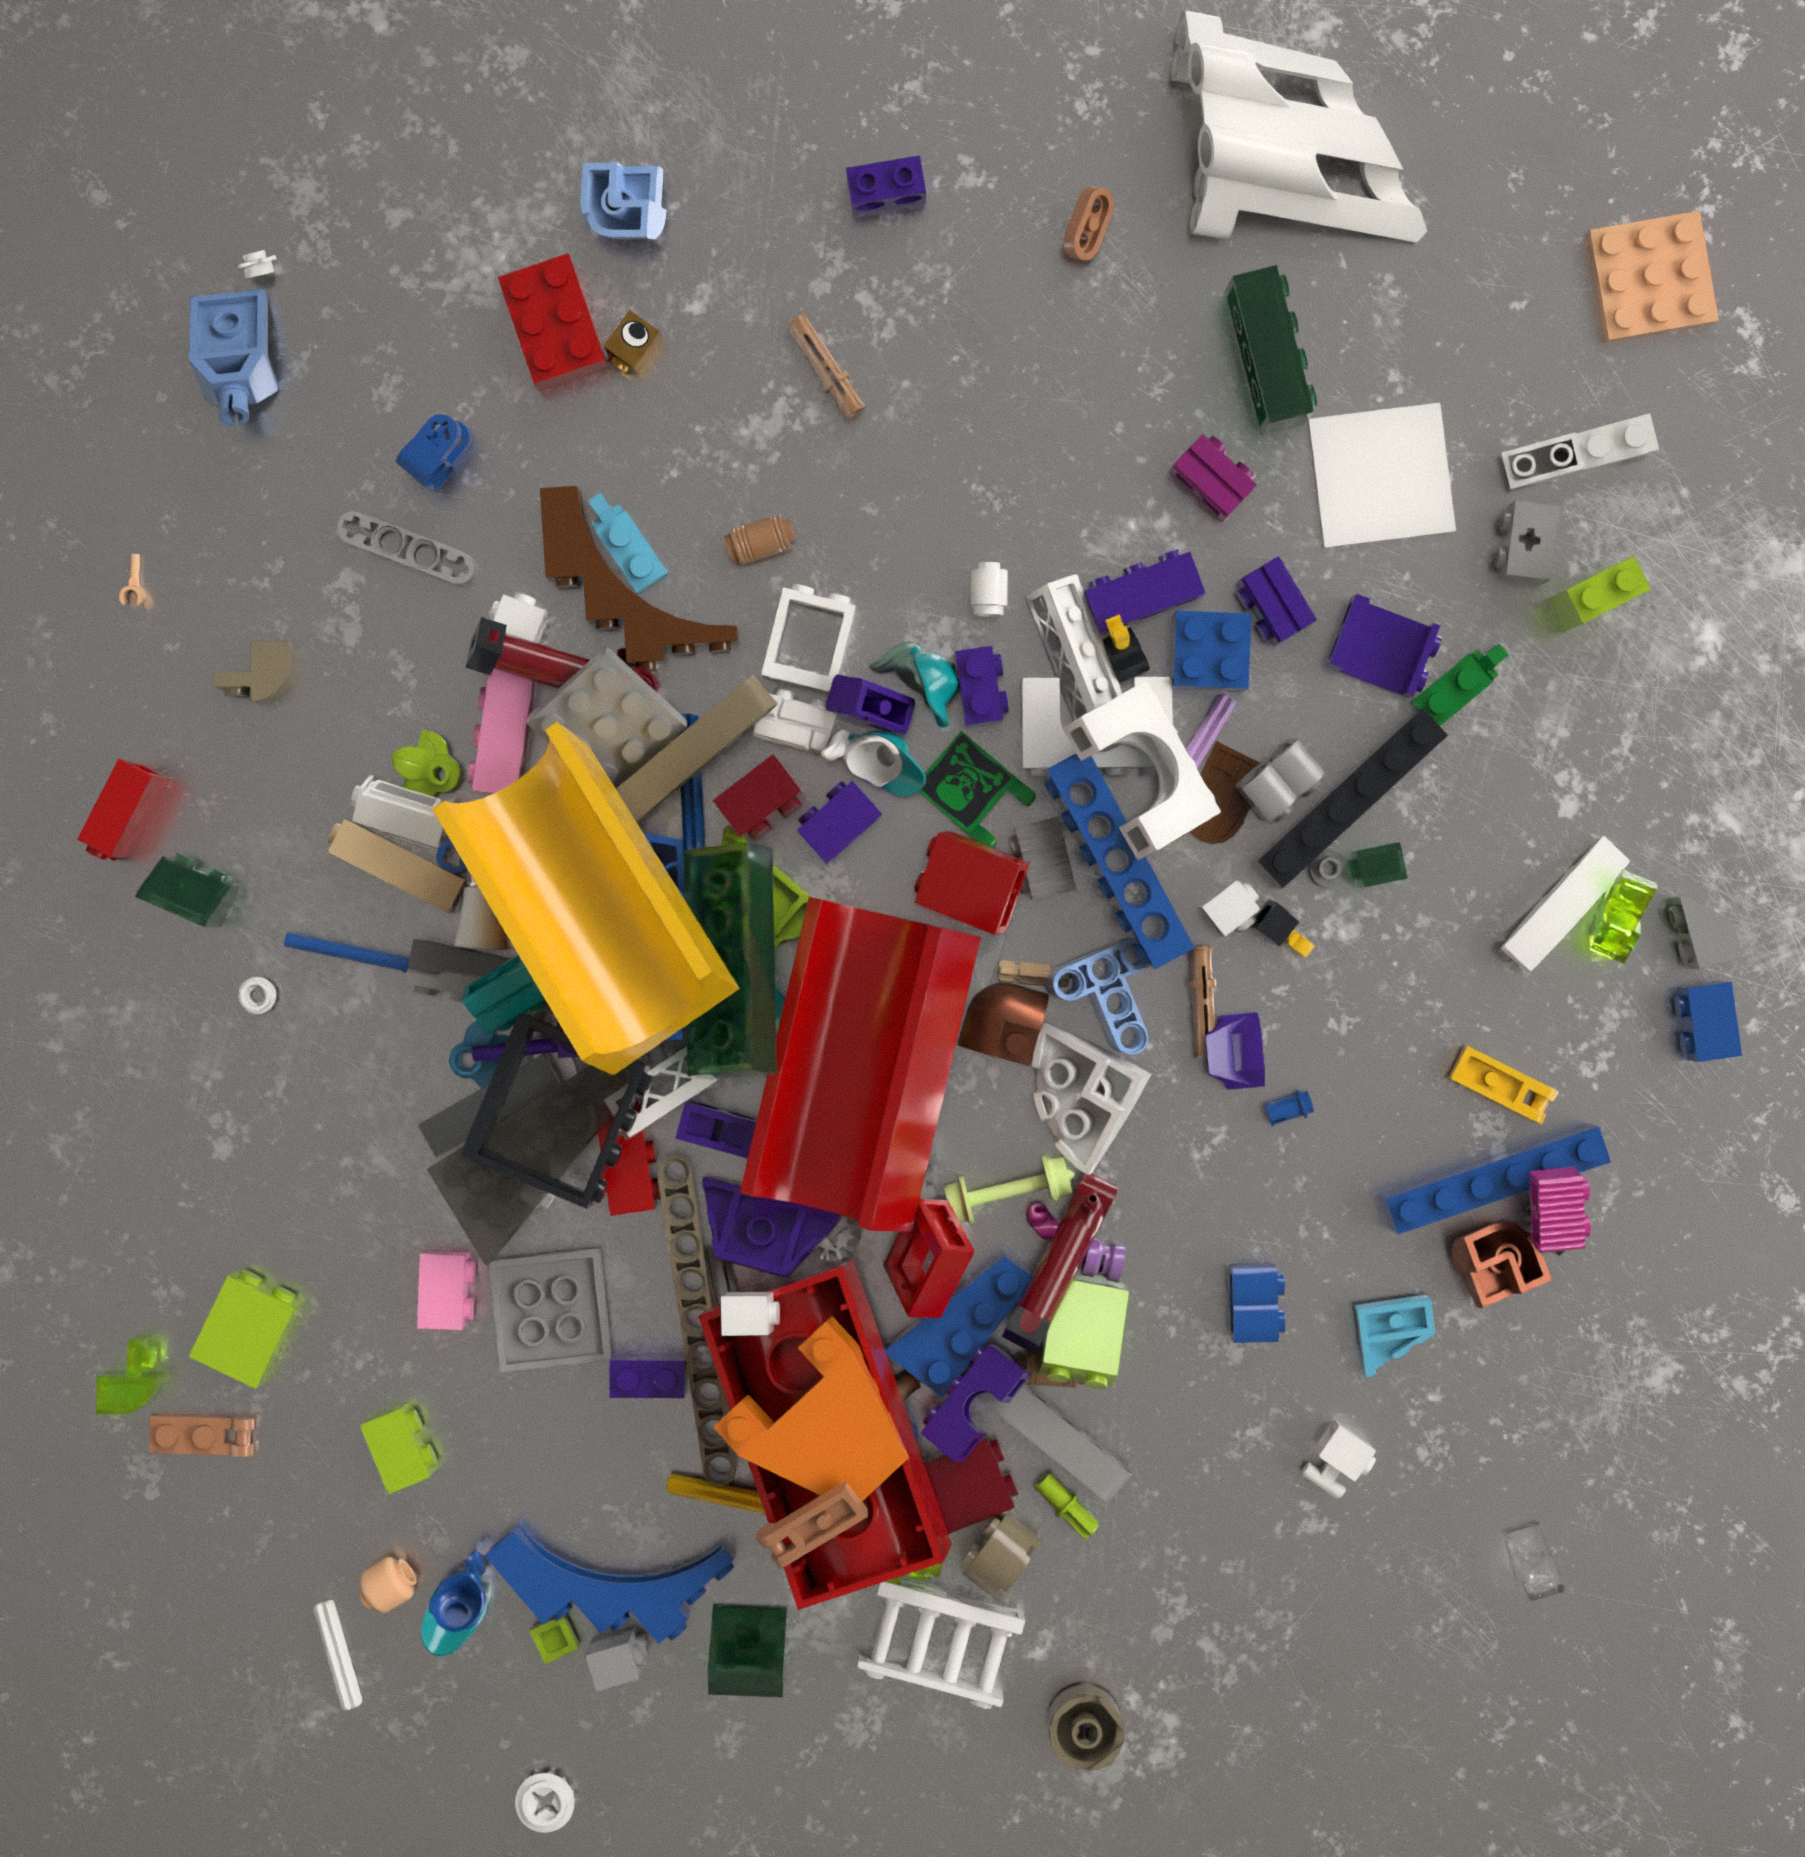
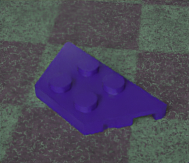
M704 1176L702 1179L708 1221L712 1233L714 1256L718 1260L788 1279L841 1221L842 1215L787 1201L752 1197L740 1193L741 1186Z

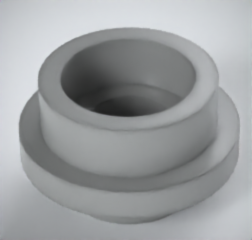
M1324 850L1310 864L1312 878L1316 883L1324 887L1339 885L1346 878L1348 872L1346 859L1342 854L1334 850ZM1327 861L1333 862L1336 866V871L1331 876L1326 875L1323 871V865Z

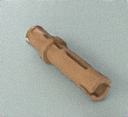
M801 313L791 319L786 324V328L791 332L805 357L822 380L824 392L831 394L844 413L846 420L858 415L866 406L848 381L850 379L848 372L841 370L825 343L807 319L805 313ZM807 338H809L812 341L813 345L823 358L824 362H820L819 358L807 342ZM829 370L832 372V374L844 390L845 395L841 394L836 384L828 374Z
M1196 945L1194 949L1189 951L1190 979L1187 980V988H1191L1194 1058H1207L1205 1035L1215 1028L1213 987L1217 986L1216 978L1212 977V945Z

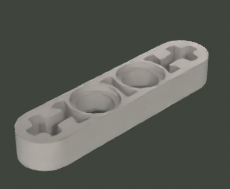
M358 511L345 512L337 521L336 529L339 537L349 545L453 585H467L476 576V562L470 555L459 549ZM356 519H360L359 525L373 532V525H378L372 534L371 546L366 545L370 538L362 534L356 533L353 538H350V532L346 529V525L348 523L354 524ZM389 531L397 533L400 540L397 549L392 552L383 551L379 543L381 536ZM421 545H429L434 550V559L428 565H419L415 561L414 553ZM442 551L448 552L444 558L450 562L458 563L461 558L465 559L464 565L469 568L467 574L460 573L458 578H454V571L441 565V572H436L435 570L442 561Z

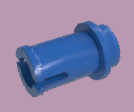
M1296 1090V1095L1265 1103V1109L1271 1126H1276V1124L1300 1116H1304L1305 1119L1308 1118V1114L1314 1112L1308 1091L1300 1093V1090Z

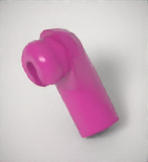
M1033 1203L1026 1211V1219L1029 1226L1041 1239L1051 1240L1060 1221L1054 1219L1043 1203Z

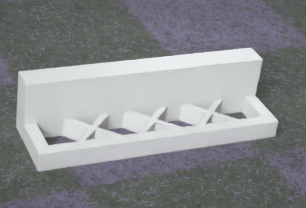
M1077 574L1047 583L1027 594L1026 599L1056 677L1060 678V687L1073 721L1085 715L1083 704L1089 713L1123 694ZM1041 597H1044L1045 603L1048 608V614L1045 611V608L1041 601ZM1056 635L1059 636L1060 642L1062 644L1061 648L1059 647L1058 642L1056 640ZM1070 670L1074 675L1075 683L1071 679Z
M731 1018L649 1070L648 1074L653 1077L658 1074L675 1077L672 1092L666 1096L649 1093V1087L646 1095L643 1097L640 1113L637 1115L629 1133L624 1131L622 1134L625 1140L636 1135L755 1056ZM728 1030L739 1049L728 1056L713 1053L715 1037ZM709 1042L707 1051L698 1049ZM690 1053L706 1057L703 1072L697 1076L681 1073L683 1059ZM711 1058L720 1060L709 1068ZM678 1062L676 1072L666 1070L667 1068ZM679 1078L689 1080L678 1088ZM628 1085L604 1099L605 1104L614 1117L619 1108L616 1101L624 1096ZM648 1099L658 1100L646 1108Z

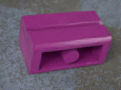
M1202 434L1173 464L1169 471L1217 517L1224 521L1257 486L1252 481L1255 475L1244 463L1239 461L1235 465L1225 455L1228 449L1219 439L1214 436L1208 439Z

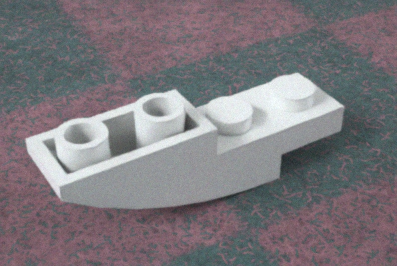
M1649 413L1584 432H1574L1505 451L1501 454L1510 489H1515L1618 464L1624 460L1659 451L1651 414Z

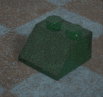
M176 853L175 858L169 856L161 857L138 889L135 897L203 927H222L240 886L230 882L231 875L212 867L208 873L196 868L197 860L181 853Z
M713 1605L708 1659V1695L783 1698L787 1608Z

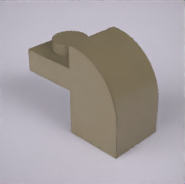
M250 641V671L213 672V687L224 690L225 696H247V690L251 689V702L257 704H265L278 699L288 690L294 678L295 644L289 641Z

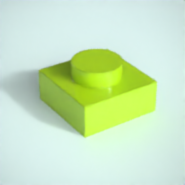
M566 1614L558 1621H555L552 1617L545 1624L539 1623L529 1630L544 1664L565 1656L580 1647Z

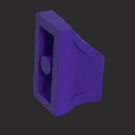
M1258 1012L1219 1015L1218 1025L1205 1035L1209 1076L1222 1081L1227 1090L1265 1087V1064Z

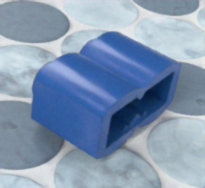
M1274 1264L1229 1265L1231 1340L1233 1343L1279 1342V1332H1285L1284 1310H1278V1295H1284L1285 1293L1284 1274L1278 1273L1277 1267Z

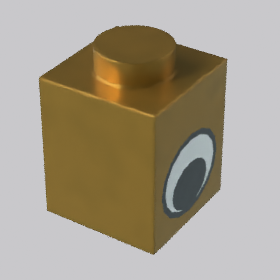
M629 310L604 345L607 354L610 355L607 361L623 373L630 369L635 374H638L662 341L661 332Z

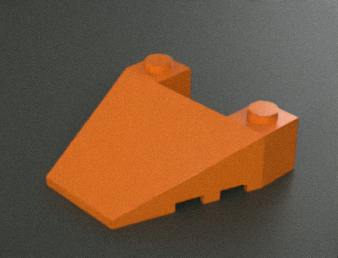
M832 1316L798 1347L824 1376L811 1390L775 1423L748 1394L713 1428L738 1456L819 1495H823L846 1481L860 1500L863 1501L909 1458V1455L890 1413L886 1410L878 1392L877 1384L863 1359L864 1356L859 1345Z

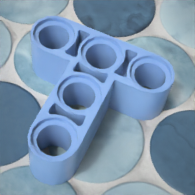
M1135 937L1122 938L1052 969L1045 982L1049 994L1056 999L1067 1001L1089 995L1106 1039L1113 1050L1134 1055L1139 1054L1145 1049L1148 1043V1033L1125 979L1149 967V964L1142 966L1139 959L1134 964H1130L1126 959L1127 948L1131 944H1138ZM1101 958L1106 963L1107 970L1102 978L1097 979L1092 973V965L1097 959ZM1068 973L1073 979V987L1068 993L1064 994L1058 987V981L1063 974ZM1112 993L1118 994L1121 1000L1120 1008L1115 1013L1109 1012L1106 1006L1107 998ZM1130 1027L1134 1031L1135 1039L1132 1045L1124 1047L1120 1040L1121 1033L1124 1029Z

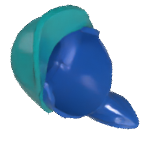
M473 1551L465 1558L464 1571H460L442 1580L430 1597L421 1625V1640L427 1651L432 1655L446 1656L458 1650L476 1631L485 1615L487 1600L480 1580L486 1571L487 1564L483 1561L478 1551Z

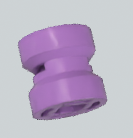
M1093 1239L1083 1259L1081 1275L1089 1277L1101 1275L1107 1281L1118 1283L1123 1269L1126 1247L1116 1244L1108 1247L1102 1245L1100 1241Z

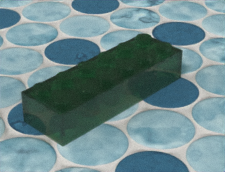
M742 842L684 850L685 901L740 988L687 1025L688 1076L713 1080L777 1074L772 848L751 842Z

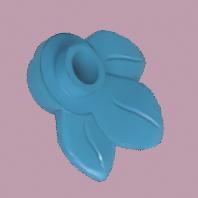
M477 1021L473 1022L466 1029L463 1042L456 1045L450 1053L449 1065L451 1070L461 1078H472L480 1088L489 1085L500 1059L475 1061L473 1066L467 1067L462 1063V1057L465 1053L472 1054V1047L507 1043L509 1036L495 1035V1031L488 1035Z

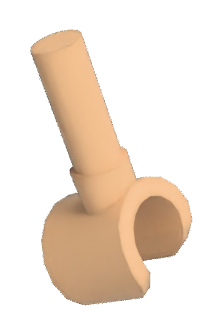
M131 554L128 586L122 588L119 594L122 605H128V593L130 590H134L137 593V606L142 605L146 600V592L140 586L139 554Z

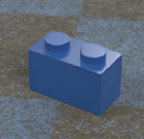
M1717 981L1678 987L1679 996H1675L1674 1005L1678 1018H1682L1684 1033H1680V1046L1682 1053L1687 1055L1688 1061L1703 1062L1742 1056L1732 982Z

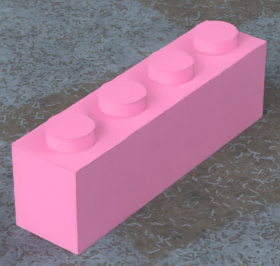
M494 669L491 676L488 675L487 686L480 688L478 709L483 710L481 724L475 725L473 732V746L478 747L476 761H470L467 782L473 783L472 791L494 794L514 783L525 774L531 727L526 722L528 715L534 711L538 682Z

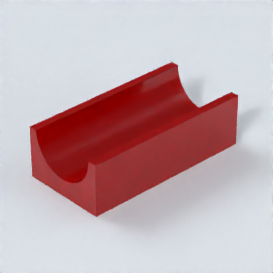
M809 897L740 1193L752 1197L787 1201L836 1213L859 1221V1228L870 1231L912 1232L981 937Z
M854 1258L797 1281L765 1291L773 1292V1302H779L780 1305L779 1325H774V1331L769 1335L722 1336L721 1304L715 1305L700 1314L698 1318L730 1411L749 1394L774 1423L824 1377L798 1347L833 1316L859 1345L867 1368L877 1384L881 1399L887 1412L890 1413L909 1455V1458L862 1501L868 1510L867 1518L783 1567L797 1609L800 1610L943 1563L952 1543ZM747 1460L768 1524H775L821 1496ZM788 1536L782 1539L784 1543L792 1542Z

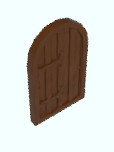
M1216 741L1200 776L1214 795L1215 802L1221 813L1192 829L1190 833L1199 841L1209 844L1223 843L1234 837L1244 824L1251 807L1235 788V785L1248 772L1259 765L1260 762Z

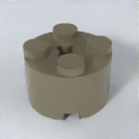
M1007 1513L1004 1516L998 1514L991 1519L982 1534L986 1539L984 1543L980 1546L975 1542L960 1564V1567L964 1569L962 1574L998 1602L1002 1599L1004 1591L1007 1593L1032 1559L1030 1555L1034 1549L1031 1545L1038 1550L1043 1541Z
M1084 1683L1066 1689L1053 1701L1047 1714V1727L1052 1749L1059 1760L1068 1767L1089 1769V1771L1099 1770L1111 1764L1119 1755L1124 1739V1725L1114 1699L1104 1690L1092 1684ZM1083 1723L1086 1725L1091 1724L1092 1730L1089 1732L1084 1728L1080 1730L1079 1726Z

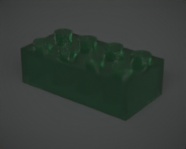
M1277 265L1234 275L1224 293L1260 436L1304 425L1314 413L1313 407L1317 406V397L1313 385H1307L1304 374V370H1308L1306 353L1303 347H1297L1294 334L1299 333L1298 321L1295 312L1288 311L1285 297L1290 295L1285 274L1279 275Z

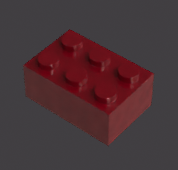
M772 754L712 801L741 838L747 840L751 837V839L757 841L773 829L769 822L780 814L786 819L803 805L799 800L805 795L775 755Z

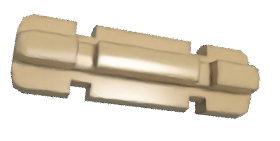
M1001 960L998 965L997 977L1000 982L1013 983V979L1018 980V984L1046 986V978L1054 968H1050V964L1020 961V965H1015V961ZM1065 973L1059 978L1058 987L1067 988L1069 986L1070 974Z

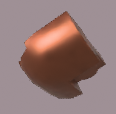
M997 983L985 987L973 997L967 1009L957 1045L1030 1067L1039 1032L1044 1021L1049 994L1009 983Z
M1508 1221L1492 1223L1456 1239L1453 1243L1452 1260L1456 1273L1464 1274L1476 1308H1484L1512 1294L1525 1293L1552 1280L1543 1254L1532 1244V1233H1528L1517 1224Z

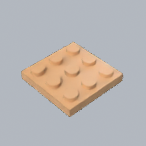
M1700 211L1591 229L1587 232L1605 342L1710 325L1719 321Z

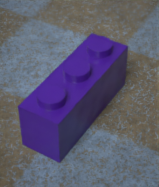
M1179 549L1158 556L1160 563L1146 567L1145 563L1141 562L1123 569L1125 576L1111 580L1110 576L1106 575L1088 582L1090 589L1085 590L1084 594L1100 635L1109 632L1105 620L1118 614L1121 617L1123 626H1127L1202 598L1206 592L1191 552L1181 554Z

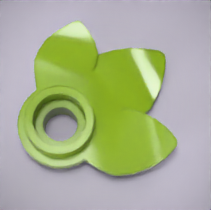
M423 730L418 741V747H402L391 755L394 769L401 777L406 779L402 786L403 788L434 797L437 792L452 791L460 782V766L455 759L449 756L446 741L435 732ZM440 767H442L446 773L445 778L442 781H440L437 777V770Z

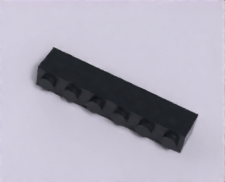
M1424 708L1414 711L1253 861L1255 866L1277 889H1283L1440 744L1448 734Z

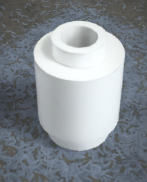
M980 562L978 563V569L970 570V606L974 607V616L1000 617L1004 615V607H1007L1008 571L1000 569V563Z

